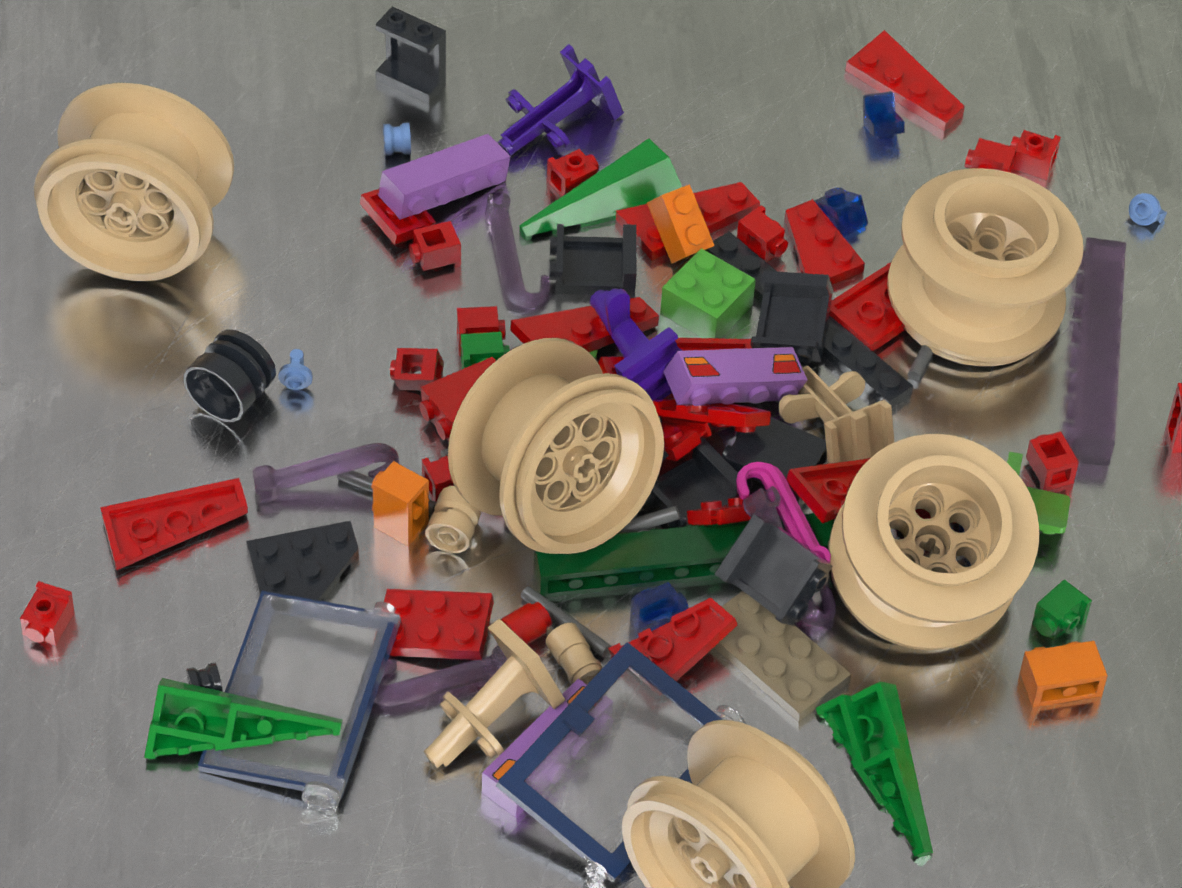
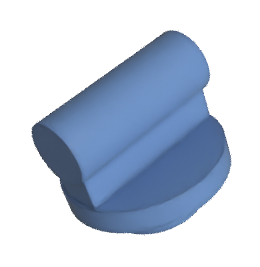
M1149 193L1136 195L1129 204V215L1138 225H1151L1156 221L1161 223L1167 215V212L1161 209L1158 199Z
M294 349L290 352V364L282 366L278 374L279 381L292 390H300L310 386L313 379L312 371L304 366V353L300 349Z

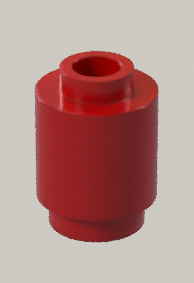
M539 602L533 604L526 603L500 619L527 645L545 635L547 629L552 626L548 611Z

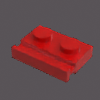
M379 189L361 194L360 205L394 245L413 239L414 229L436 224V221L426 210L400 220L378 196Z
M661 417L663 421L661 425L664 435V448L669 454L666 459L678 461L702 443L700 440L702 436L709 437L712 435L707 422Z
M740 497L727 498L728 505H722V500L700 502L701 509L687 511L688 525H721L748 521L754 514L766 518L775 516L773 502L749 503V498L742 500Z

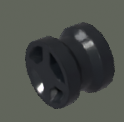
M215 662L208 664L206 668L200 670L194 667L186 669L188 684L223 692L218 667Z

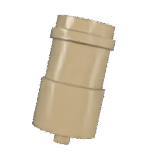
M565 623L556 627L548 634L546 645L557 663L563 667L568 675L570 684L572 685L579 678L588 685L603 667L593 656L589 644L575 623Z

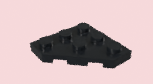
M351 520L246 541L247 552L259 597L261 591L325 601L339 583L340 576L348 565L352 566L359 557V548ZM275 596L271 602L273 612L287 614L293 608V600ZM275 615L269 633L304 627L309 620Z

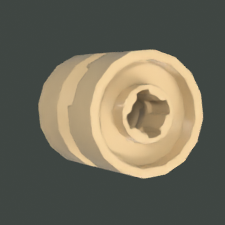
M455 486L446 487L439 494L434 507V513L431 515L426 528V538L434 547L444 552H464L471 543L475 526L478 524L482 511L465 501Z

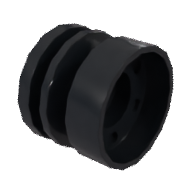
M226 329L220 332L214 341L207 346L204 354L199 355L186 369L183 380L189 396L199 408L221 421L235 422L242 418L253 405L255 399L261 396L265 388L269 387L274 381L276 368L270 354L259 342L238 330Z

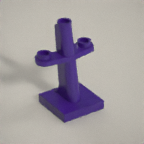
M570 44L560 51L570 75V80L534 108L515 89L508 92L509 96L505 100L510 108L517 114L520 111L526 114L500 135L502 139L497 142L510 156L544 132L547 134L546 137L549 142L558 150L561 147L566 148L571 145L566 134L555 124L590 100L614 121L624 113L611 80L605 76L600 81L594 65L586 58L579 63L576 53Z
M615 288L610 291H596L590 298V305L597 312L624 357L623 360L614 365L617 375L624 376L637 383L647 392L652 400L664 399L672 391L663 371L677 351H682L675 341L678 339L677 333L668 327L651 340H648L630 318V297L624 289Z

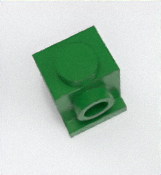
M501 332L461 334L462 369L491 357L498 360L510 351L509 345H503Z
M1064 579L1036 604L1032 625L1037 628L1040 634L1054 641L1063 632L1070 633L1078 623L1083 625L1087 621L1092 600Z

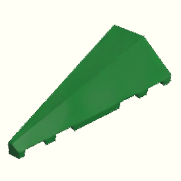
M648 138L519 225V235L527 241L531 240L532 235L552 231V234H557V224H564V227L580 224L581 228L616 220L617 210L647 204V202L663 194L681 188L682 185L669 156Z
M161 678L158 684L144 758L155 759L157 756L187 755L196 751L212 749L218 751L273 744L275 741L296 739V741L305 740L309 737L330 734L337 736L340 735L343 719Z
M879 681L852 696L842 694L816 707L817 714L826 720L834 732L832 736L836 742L842 744L852 758L851 764L879 805L884 806L893 818L894 822L892 824L896 830L904 834L914 849L912 851L914 856L922 857L933 854L897 686Z

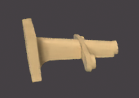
M802 366L807 381L799 391L801 395L789 394L784 396L779 402V414L787 423H795L817 417L824 421L828 464L871 458L878 451L894 443L892 408L888 402L882 400L854 412L846 405L861 396L865 389V380L858 372H845L837 382L828 387L809 366Z
M500 619L490 625L488 629L507 660L466 706L449 691L443 696L444 701L439 705L452 721L431 745L423 751L436 768L442 764L447 767L478 736L480 739L477 741V744L490 759L495 755H501L504 749L487 728L523 694L535 692L553 709L565 701L538 654Z

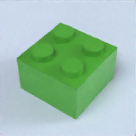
M701 248L662 287L660 314L701 338H722L753 306L756 279Z

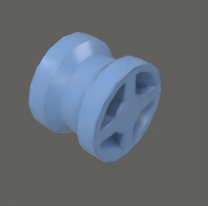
M402 123L398 127L383 124L385 156H392L394 152H402L404 155L411 154L409 123Z

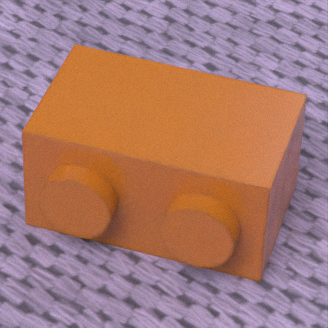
M690 184L647 202L672 264L695 255L701 248L707 250L715 246Z
M393 461L385 471H380L375 476L371 485L373 490L372 511L374 514V528L409 547L429 523V480Z
M1075 641L1063 646L1037 647L1031 651H1025L1020 669L1032 708L1102 697L1108 676L1095 641L1082 643Z

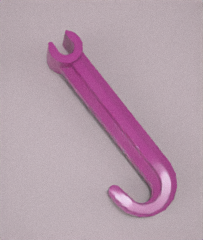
M753 462L744 466L738 472L736 479V488L742 500L749 498L750 492L746 482L749 478L755 477L760 479L787 532L830 563L831 554L829 550L819 545L785 476L779 468L765 462Z

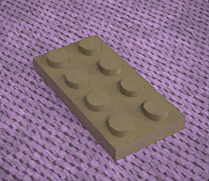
M744 591L721 606L736 619L738 626L714 648L796 721L800 722L813 712L816 707L822 705L850 683L851 673L795 625L782 624L775 619L776 615Z

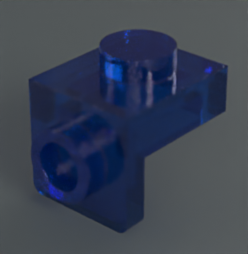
M891 91L863 96V124L878 139H890L895 134L905 133V122L895 111V94Z
M833 188L826 191L825 196L815 200L826 216L835 219L837 229L844 237L868 225L862 195L846 191L843 188Z
M666 582L651 590H643L631 599L630 621L639 630L666 616L671 619L672 616L688 609V603L682 593H677L670 583Z

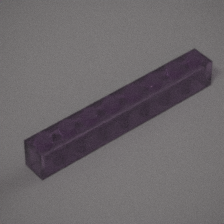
M1090 237L1086 238L1083 250V257L1079 267L1081 274H1076L1074 293L1079 294V298L1074 299L1072 318H1078V322L1072 324L1070 343H1076V348H1071L1069 356V368H1074V374L1069 373L1067 393L1073 394L1072 399L1067 400L1065 419L1071 420V425H1066L1064 437L1078 461L1110 465L1116 433L1126 242Z

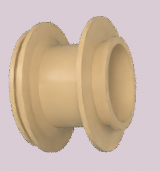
M113 83L88 89L75 97L66 107L59 122L57 132L59 149L55 150L45 159L35 179L34 197L39 218L45 231L64 253L83 266L103 275L130 281H154L179 273L197 261L207 249L214 229L212 208L225 197L232 183L234 159L227 139L218 126L196 106L175 94L155 87L133 83Z
M984 168L962 169L939 175L923 184L912 195L905 207L901 224L903 245L896 252L888 273L887 287L889 299L894 311L905 325L904 328L911 337L920 345L928 346L932 353L940 357L971 366H999L1016 362L1046 345L1054 337L1062 323L1066 310L1065 288L1075 278L1083 257V238L1080 228L1070 210L1058 197L1041 185L1022 176Z
M559 338L538 339L522 344L504 354L486 369L471 387L457 412L452 426L448 446L449 471L455 488L465 501L484 513L503 516L510 532L528 548L549 554L579 553L595 548L611 539L642 508L659 475L663 459L664 435L652 399L637 383L617 374H603L595 358L574 342Z
M923 434L896 441L878 451L862 466L855 476L847 492L845 502L834 521L829 540V552L831 554L830 564L833 566L830 572L835 588L847 609L862 625L891 643L918 650H943L966 644L986 633L999 621L1011 604L1014 595L1028 578L1035 563L1039 545V523L1036 508L1030 492L1016 471L996 453L974 441L944 434ZM924 509L930 514L931 518L923 519L917 515L915 510ZM956 522L960 524L965 532H955L951 529L949 523ZM890 529L899 530L903 534L904 539L893 538ZM924 550H927V551L930 552V553H929V558H928V557H925V556L923 555V554H924ZM963 556L967 558L971 566L964 567L956 561V557Z
M715 720L706 723L696 731L687 749L688 770L692 783L668 776H655L641 782L629 797L627 810L622 820V836L632 866L646 888H790V886L793 888H839L849 878L854 868L855 848L850 828L836 797L821 774L807 759L789 745L755 727L741 722Z

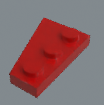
M710 597L672 616L669 623L652 631L648 628L638 633L639 637L628 643L677 682L738 624L729 612ZM618 643L608 648L611 656L613 657L624 645L621 646ZM631 667L627 669L657 697L662 695L658 689Z

